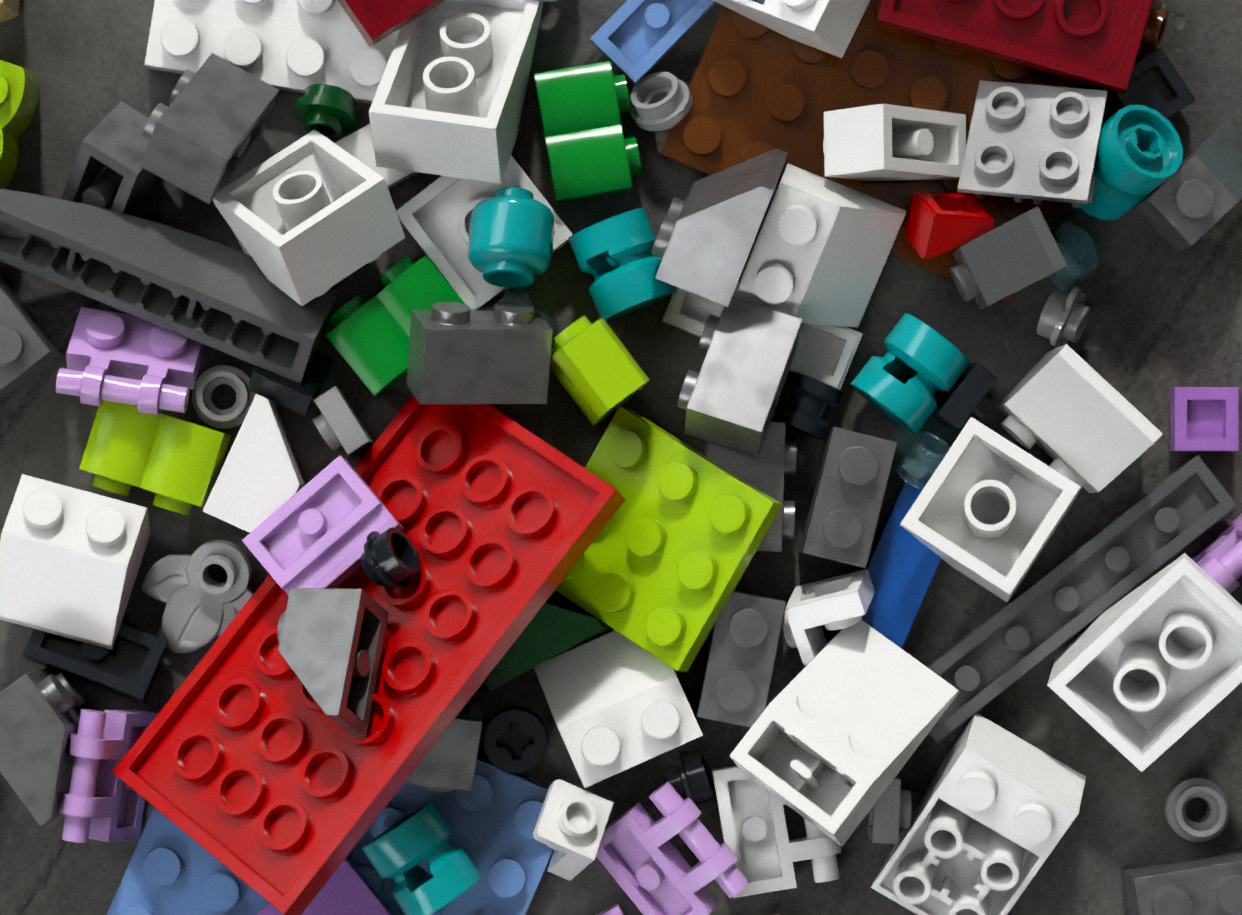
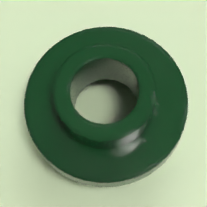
M328 84L307 86L303 97L296 100L293 112L295 118L304 124V129L308 133L315 129L327 138H337L342 132L353 130L356 127L358 113L353 108L355 101L353 95L340 87Z

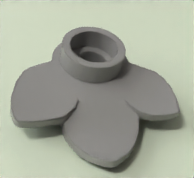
M226 540L205 542L192 555L169 554L162 557L151 567L142 585V590L148 596L167 603L162 617V631L165 640L169 643L170 650L174 653L195 651L208 644L215 635L220 637L254 594L248 587L251 580V565L247 555L240 547ZM218 564L222 566L227 572V581L219 583L212 580L208 574V565Z

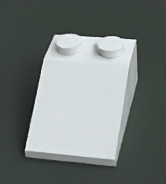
M445 0L400 29L369 109L376 166L501 184L517 139L543 2L536 0Z
M1184 553L1099 615L1055 657L1047 686L1135 767L1143 772L1242 683V605Z

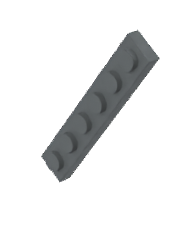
M1194 455L927 666V668L959 690V694L928 733L934 742L938 743L1237 506L1236 502L1198 455Z

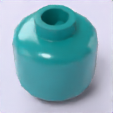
M518 187L498 189L495 192V197L479 202L472 211L468 258L472 266L483 273V279L489 284L506 288L526 287L533 284L535 277L545 273L551 264L554 216L546 205L533 200L534 195L529 190Z

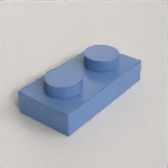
M627 0L590 38V43L622 74H625V77L635 86L717 2L713 0Z

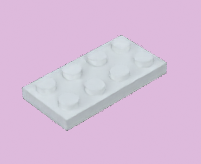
M155 0L144 65L148 69L183 74L187 69L196 73L207 58L214 53L280 90L304 93L305 88L309 85L328 84L348 91L353 95L356 102L372 104L400 29L372 47H369L338 0Z

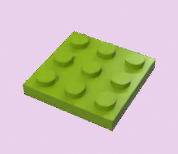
M619 406L585 469L617 489L625 501L555 591L676 671L687 672L783 504L630 408Z

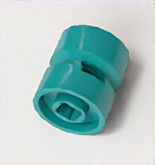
M1128 105L1108 119L1102 125L1093 177H1096L1095 199L1093 203L1081 204L1080 208L1087 214L1101 220H1117L1142 202L1148 193L1156 190L1173 176L1182 164L1183 147L1179 134L1170 121L1157 110L1144 105Z
M637 208L587 227L568 238L581 272L593 274L595 280L589 287V292L599 317L604 318L605 321L649 306L677 292L676 286L655 279L662 257L653 256L651 253L656 236L644 208Z
M905 313L884 340L887 350L885 356H872L852 381L851 386L891 420L909 432L917 434L938 407L934 395L937 391L949 392L970 366L971 361L957 347L916 317ZM908 371L914 377L909 379L906 384H903V375Z
M432 801L412 812L362 847V850L380 877L393 878L397 883L392 895L405 915H431L482 879L481 874L463 847H450L447 841L452 830ZM424 859L429 863L431 872L429 875L425 869L418 866V863Z

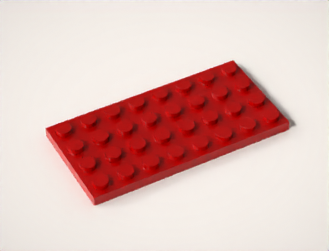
M412 395L354 468L386 506L392 516L403 526L402 532L415 546L421 562L420 571L410 577V583L404 589H391L386 585L384 587L377 586L369 579L362 566L337 587L339 589H363L389 613L366 738L352 737L326 716L278 651L277 626L281 614L286 611L289 596L269 574L112 771L284 915H302L625 501L617 489L490 404H419L415 396Z

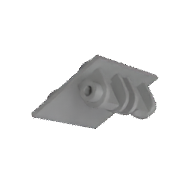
M980 80L957 188L958 192L973 193L976 199H984L985 195L1013 197L1016 203H1022L1024 198L1033 199V203L1041 205L1043 200L1068 202L1072 204V208H1080L1081 204L1093 203L1096 193V177H1093L1108 91Z

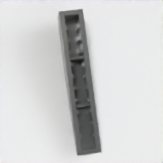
M0 189V261L301 384L325 338L338 298V291L329 289L325 294L301 306L271 283L250 255L221 243L158 222L93 205L27 192Z

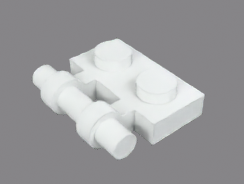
M737 765L712 769L723 840L738 857L734 864L749 881V884L733 896V898L797 888L793 862L811 859L814 881L816 883L833 881L840 878L836 854L841 853L842 850L838 843L805 818L807 837L789 840L783 805H786L742 772Z

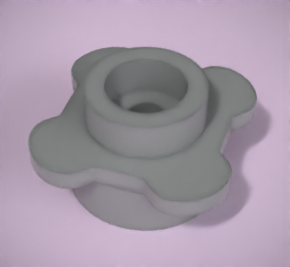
M1076 286L1071 292L1058 287L1055 288L1049 296L1039 318L1037 334L1049 339L1050 345L1054 346V349L1067 344L1068 340L1076 343L1088 322L1091 309L1084 306L1086 295L1081 293L1082 289Z

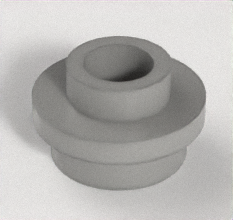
M669 72L652 73L642 78L633 87L630 94V114L635 124L643 130H668L678 125L688 114L693 103L692 94L688 86Z
M229 365L214 366L203 372L197 379L192 391V403L197 415L208 425L220 429H230L241 425L256 393L247 390L251 378L244 371ZM224 385H230L236 392V402L229 409H220L214 401L216 390Z
M1188 778L1179 782L1169 792L1165 802V816L1171 829L1180 837L1192 842H1205L1218 836L1226 827L1230 817V804L1225 792L1216 783L1204 778ZM1200 797L1206 803V814L1200 820L1191 821L1186 815V805L1191 799Z

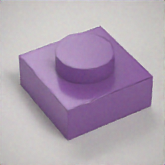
M1239 387L1170 388V451H1239Z

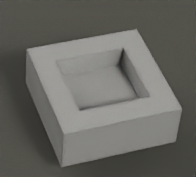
M335 386L314 399L321 414L313 418V422L332 451L343 446L348 455L354 456L374 443L340 388Z
M897 775L868 812V838L872 843L899 844V828H910L911 790L900 789L901 779Z

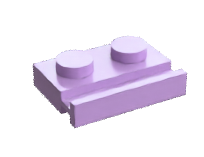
M339 455L242 541L281 589L289 596L290 588H337L362 566L361 555L364 553V544L367 542L366 538L369 533L377 531L381 534L391 527L401 531L404 528L392 516L386 506L348 461Z

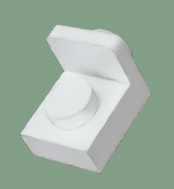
M868 569L795 587L784 609L782 630L789 647L798 648L804 666L808 665L826 645V637L822 625H825L827 630H840L856 624L862 619V615L866 614L875 593Z
M561 779L555 780L549 786L533 832V837L536 841L554 849L548 872L571 881L595 860L613 802Z

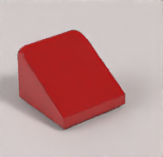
M918 191V193L914 192L905 235L922 259H930L993 230L994 220L973 195Z

